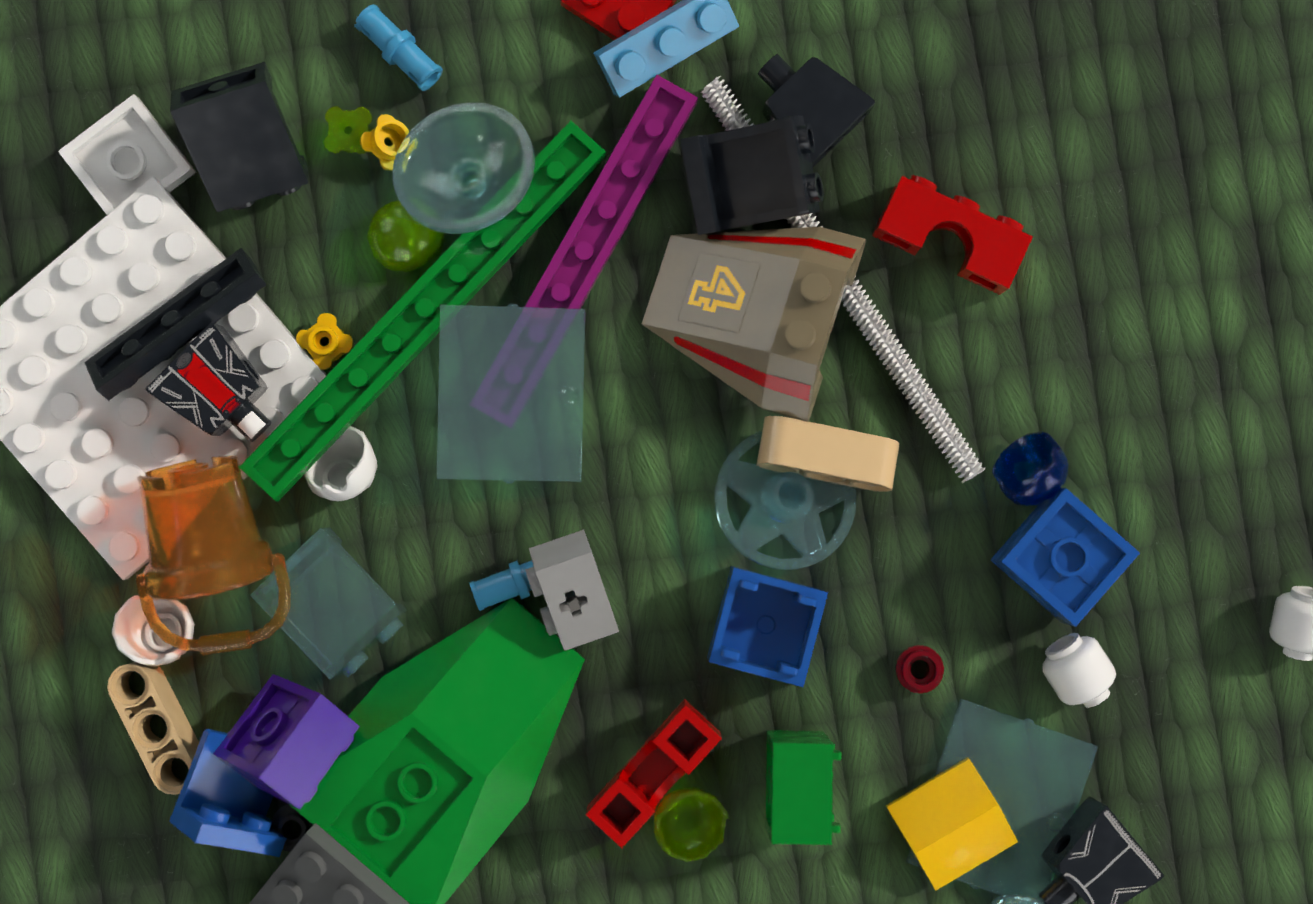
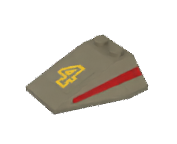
M823 227L716 232L701 235H671L642 325L761 409L809 422L823 379L819 370L845 287L846 285H853L866 239Z

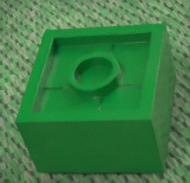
M767 730L765 827L771 844L832 845V833H841L840 823L834 822L832 799L833 760H842V752L835 750V743L831 742L824 731Z

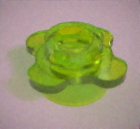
M338 106L329 108L325 114V120L329 123L328 136L324 140L325 147L335 154L341 150L358 154L366 153L367 151H364L360 145V137L364 132H370L368 127L372 122L370 111L365 107H358L354 111L342 110ZM351 126L353 129L352 133L345 134V127Z

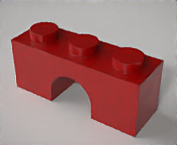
M912 175L908 179L901 176L889 197L872 236L915 255L922 248L928 233L939 229L949 230L961 239L965 249L964 261L957 276L998 295L1008 290L1033 236L1022 231L1024 226L1006 216L998 215L996 219L980 212V205L966 197L955 195L951 199L936 192L937 186L923 177Z
M684 699L588 804L586 816L623 848L655 813L656 806L670 788L686 773L689 775L722 739L720 731Z

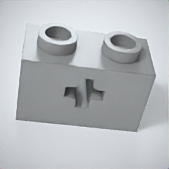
M584 530L529 548L533 567L525 569L534 597L544 595L548 606L541 608L540 612L549 636L558 633L564 651L619 632Z

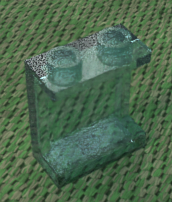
M320 528L250 596L329 680L337 677L342 672L349 678L369 659L364 651L374 641L378 639L383 645L404 626L399 618L407 609L401 603L396 604L340 545L343 541L331 528Z

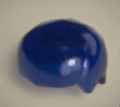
M1035 432L1012 442L998 457L993 466L992 474L999 483L1001 491L1010 501L1017 505L1031 506L1040 504L1055 496L1066 483L1069 463L1062 448L1051 435L1046 432Z

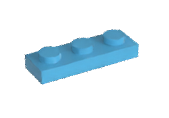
M682 0L595 51L593 54L614 95L620 98L740 26L728 0Z

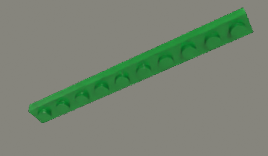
M571 120L239 468L273 500L278 502L606 158V151Z

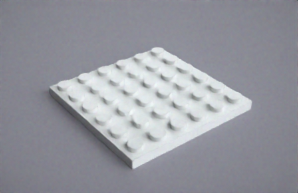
M153 176L0 306V440L122 580L129 579L242 482L248 475L239 466L327 376L324 370H321L315 364L311 355L297 343L296 338L256 293L248 302L240 304L216 322V324L223 326L268 387L254 405L272 423L253 442H249L233 425L223 435L211 436L145 390L193 340L180 348L173 357L158 364L139 378L132 387L123 390L111 400H106L95 389L84 362L226 259L173 196Z

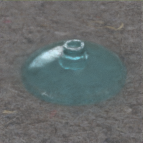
M469 102L455 104L430 114L407 134L394 160L393 185L405 211L424 227L452 234L473 232L493 225L503 219L521 202L533 179L535 154L527 131L518 119L509 112L485 103ZM478 181L475 185L467 187L471 182Z

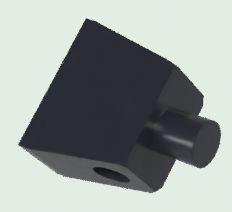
M776 54L758 72V76L775 92L764 104L763 114L767 121L780 120L788 116H803L804 123L811 125L815 139V152L810 153L812 168L870 114L875 104V101L868 94L816 57L810 58L795 72Z

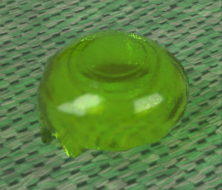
M395 200L381 207L372 216L367 233V241L373 258L386 269L397 272H410L420 269L428 261L439 256L443 247L445 230L438 213L425 203Z
M695 786L675 789L665 795L656 809L653 827L655 840L670 857L684 862L704 859L718 845L724 842L726 819L729 818L727 810L717 797L710 792Z

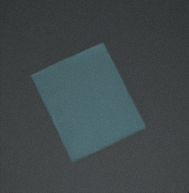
M509 304L508 307L440 305L437 479L504 480L507 484H511L515 480L581 482L585 309L518 307L517 304Z
M960 699L935 776L968 757L998 802L1018 843L955 880L967 883L973 889L981 888L1024 904H1044L1038 897V894L1054 880L1055 873L1043 860V851L1076 812L1098 746L1036 725L1032 719L1026 718L1022 720ZM910 849L906 860L907 863L921 867Z

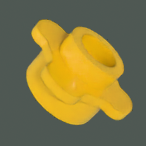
M384 114L378 117L376 120L377 126L371 132H364L361 135L360 145L364 151L372 152L380 160V165L383 169L392 171L400 165L399 159L405 153H411L415 149L416 141L402 122L395 120L391 115ZM384 139L391 140L392 145H385Z
M330 313L320 314L316 324L308 330H300L296 336L297 343L308 351L315 364L321 370L329 369L332 366V361L339 359L344 353H349L353 348L352 337L344 334L338 328L336 317ZM323 337L329 339V343L326 346H322L320 343Z

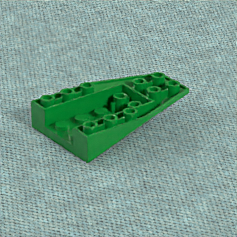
M510 598L384 675L348 715L349 718L360 726L353 735V742L346 751L340 753L317 785L318 790L308 803L305 802L300 810L295 807L293 808L312 825L315 823L319 825L408 903L445 904L529 801L585 658L573 648L564 651L557 634L549 636L544 623L517 600Z

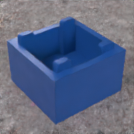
M1067 488L1052 489L991 558V561L1061 623L1076 627L1140 552Z
M731 566L707 655L708 662L804 687L828 592Z

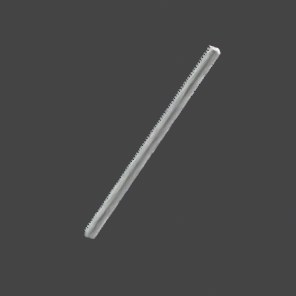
M721 76L715 78L700 92L703 93V98L707 99L706 102L710 104L709 107L714 108L712 111L717 113L715 116L720 118L719 122H722V126L726 127L725 131L754 125L753 123L748 125L751 120L750 118L745 120L747 113L743 116L741 115L744 109L738 110L741 104L735 106L737 99L731 100L734 97V94L728 95L731 89L725 91L728 85L726 84L722 87L725 80L723 79L719 82L718 80ZM812 213L785 218L788 220L787 223L791 224V228L817 227L820 223L819 221L813 222L817 217L811 218ZM859 280L854 281L852 286L846 285L841 300L844 303L843 306H847L846 311H851L849 315L854 316L853 321H857L856 326H860L859 330H864L862 335H868L866 341L871 340L869 345H874L873 351L877 350L876 355H881L879 360H884L882 364L887 365L885 369H891L889 375L895 374L892 379H898L895 384H901L899 390L904 389L903 395L908 393L905 399L911 398L909 404L915 403L912 409L918 408L915 413H922L918 418H925L922 424L928 423L925 427L926 429L931 428L928 433H935L932 439L938 437L935 443L941 442L938 448L944 447L942 454L948 452L945 458L951 457L948 463L954 462L952 468L958 467L955 473L961 472L958 478L965 477L961 481L963 483L984 471L985 467L982 468V463L978 462L979 458L974 457L975 452L972 453V448L968 447L969 443L964 442L965 438L961 437L962 433L958 432L959 428L954 427L955 423H950L952 418H947L949 414L944 413L946 409L940 408L942 403H937L939 399L934 398L936 394L931 393L932 388H927L929 384L924 383L926 379L921 378L922 373L917 374L919 369H913L915 363L910 364L912 359H907L909 354H903L906 350L900 349L902 344H897L899 339L893 340L896 335H889L893 330H886L889 324L883 325L886 321L885 319L880 320L883 315L876 316L879 310L873 311L876 305L870 306L872 299L866 301L869 295L863 296L866 290L860 291L863 286H856Z

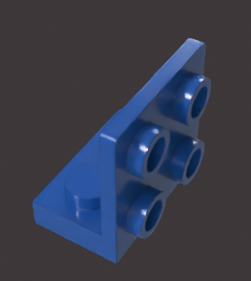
M206 729L202 734L169 822L195 843L280 857L287 838L271 827L272 820L266 817L273 795L252 785L213 755L228 733Z

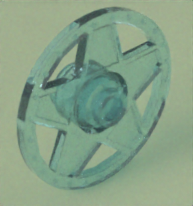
M762 431L735 447L719 471L714 498L719 524L725 536L736 550L759 565L777 570H796L814 565L831 555L848 535L855 517L856 489L855 487L805 478L795 472L780 473L761 468L757 464L738 461L749 449L760 444ZM727 486L751 505L738 531L735 530L727 510ZM844 501L840 525L830 541L826 543L819 513ZM782 534L803 558L779 559L762 554L757 549Z

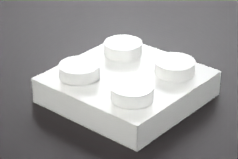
M135 94L58 151L107 215L152 176L158 179L162 187L170 193L196 173L191 164Z

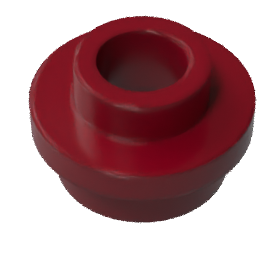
M914 645L908 647L899 655L895 665V672L898 681L907 690L914 693H927L940 684L944 675V665L941 657L935 650L924 645ZM917 660H923L927 665L925 675L918 678L914 677L911 674V665Z

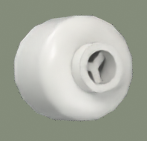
M1293 586L1291 592L1283 593L1277 597L1269 633L1273 641L1284 647L1283 654L1304 661L1313 659V587Z
M1071 633L1056 640L1046 649L1045 654L1047 658L1042 666L1043 673L1063 703L1068 705L1084 704L1086 708H1090L1102 703L1109 697L1110 691L1108 688L1113 684L1116 672L1113 664L1095 638L1088 636L1080 637L1078 633Z

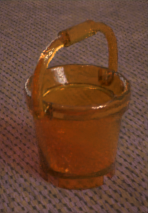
M233 455L211 457L213 467H209L207 462L197 463L195 459L156 468L145 472L146 476L137 477L142 497L149 564L145 567L144 573H140L136 577L143 613L150 628L165 643L183 651H200L202 655L250 649L252 644L268 639L284 624L291 607V586L285 558L281 553L273 554L270 544L261 539L242 478L239 460L237 456ZM275 571L278 585V607L273 618L263 628L252 632L247 629L200 636L199 639H186L171 632L161 622L154 606L153 599L180 600L218 594L259 581Z

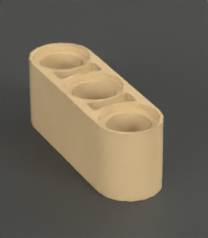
M767 416L764 419L757 466L775 472L865 490L889 492L893 488L899 442L882 436L794 418Z
M136 662L119 666L108 679L107 688L109 696L155 786L165 794H180L185 780H180L173 774L171 768L174 758H180L188 765L189 769L199 741L163 670L159 666H145ZM133 671L139 673L144 678L145 690L142 695H137L130 689L129 677ZM154 714L162 717L166 722L167 732L164 738H159L151 731L150 720Z

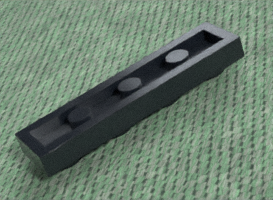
M242 248L234 252L84 362L95 389L106 400H111L123 390L132 387L139 378L158 364L173 357L180 348L197 337L211 322L216 324L218 320L240 304L252 299L259 290L266 286V283Z

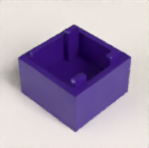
M273 674L213 755L252 785L300 810L304 803H308L317 792V785L340 753L348 749L354 740L353 735L360 726L321 693Z

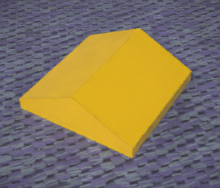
M968 757L885 805L935 891L1018 843L998 802Z

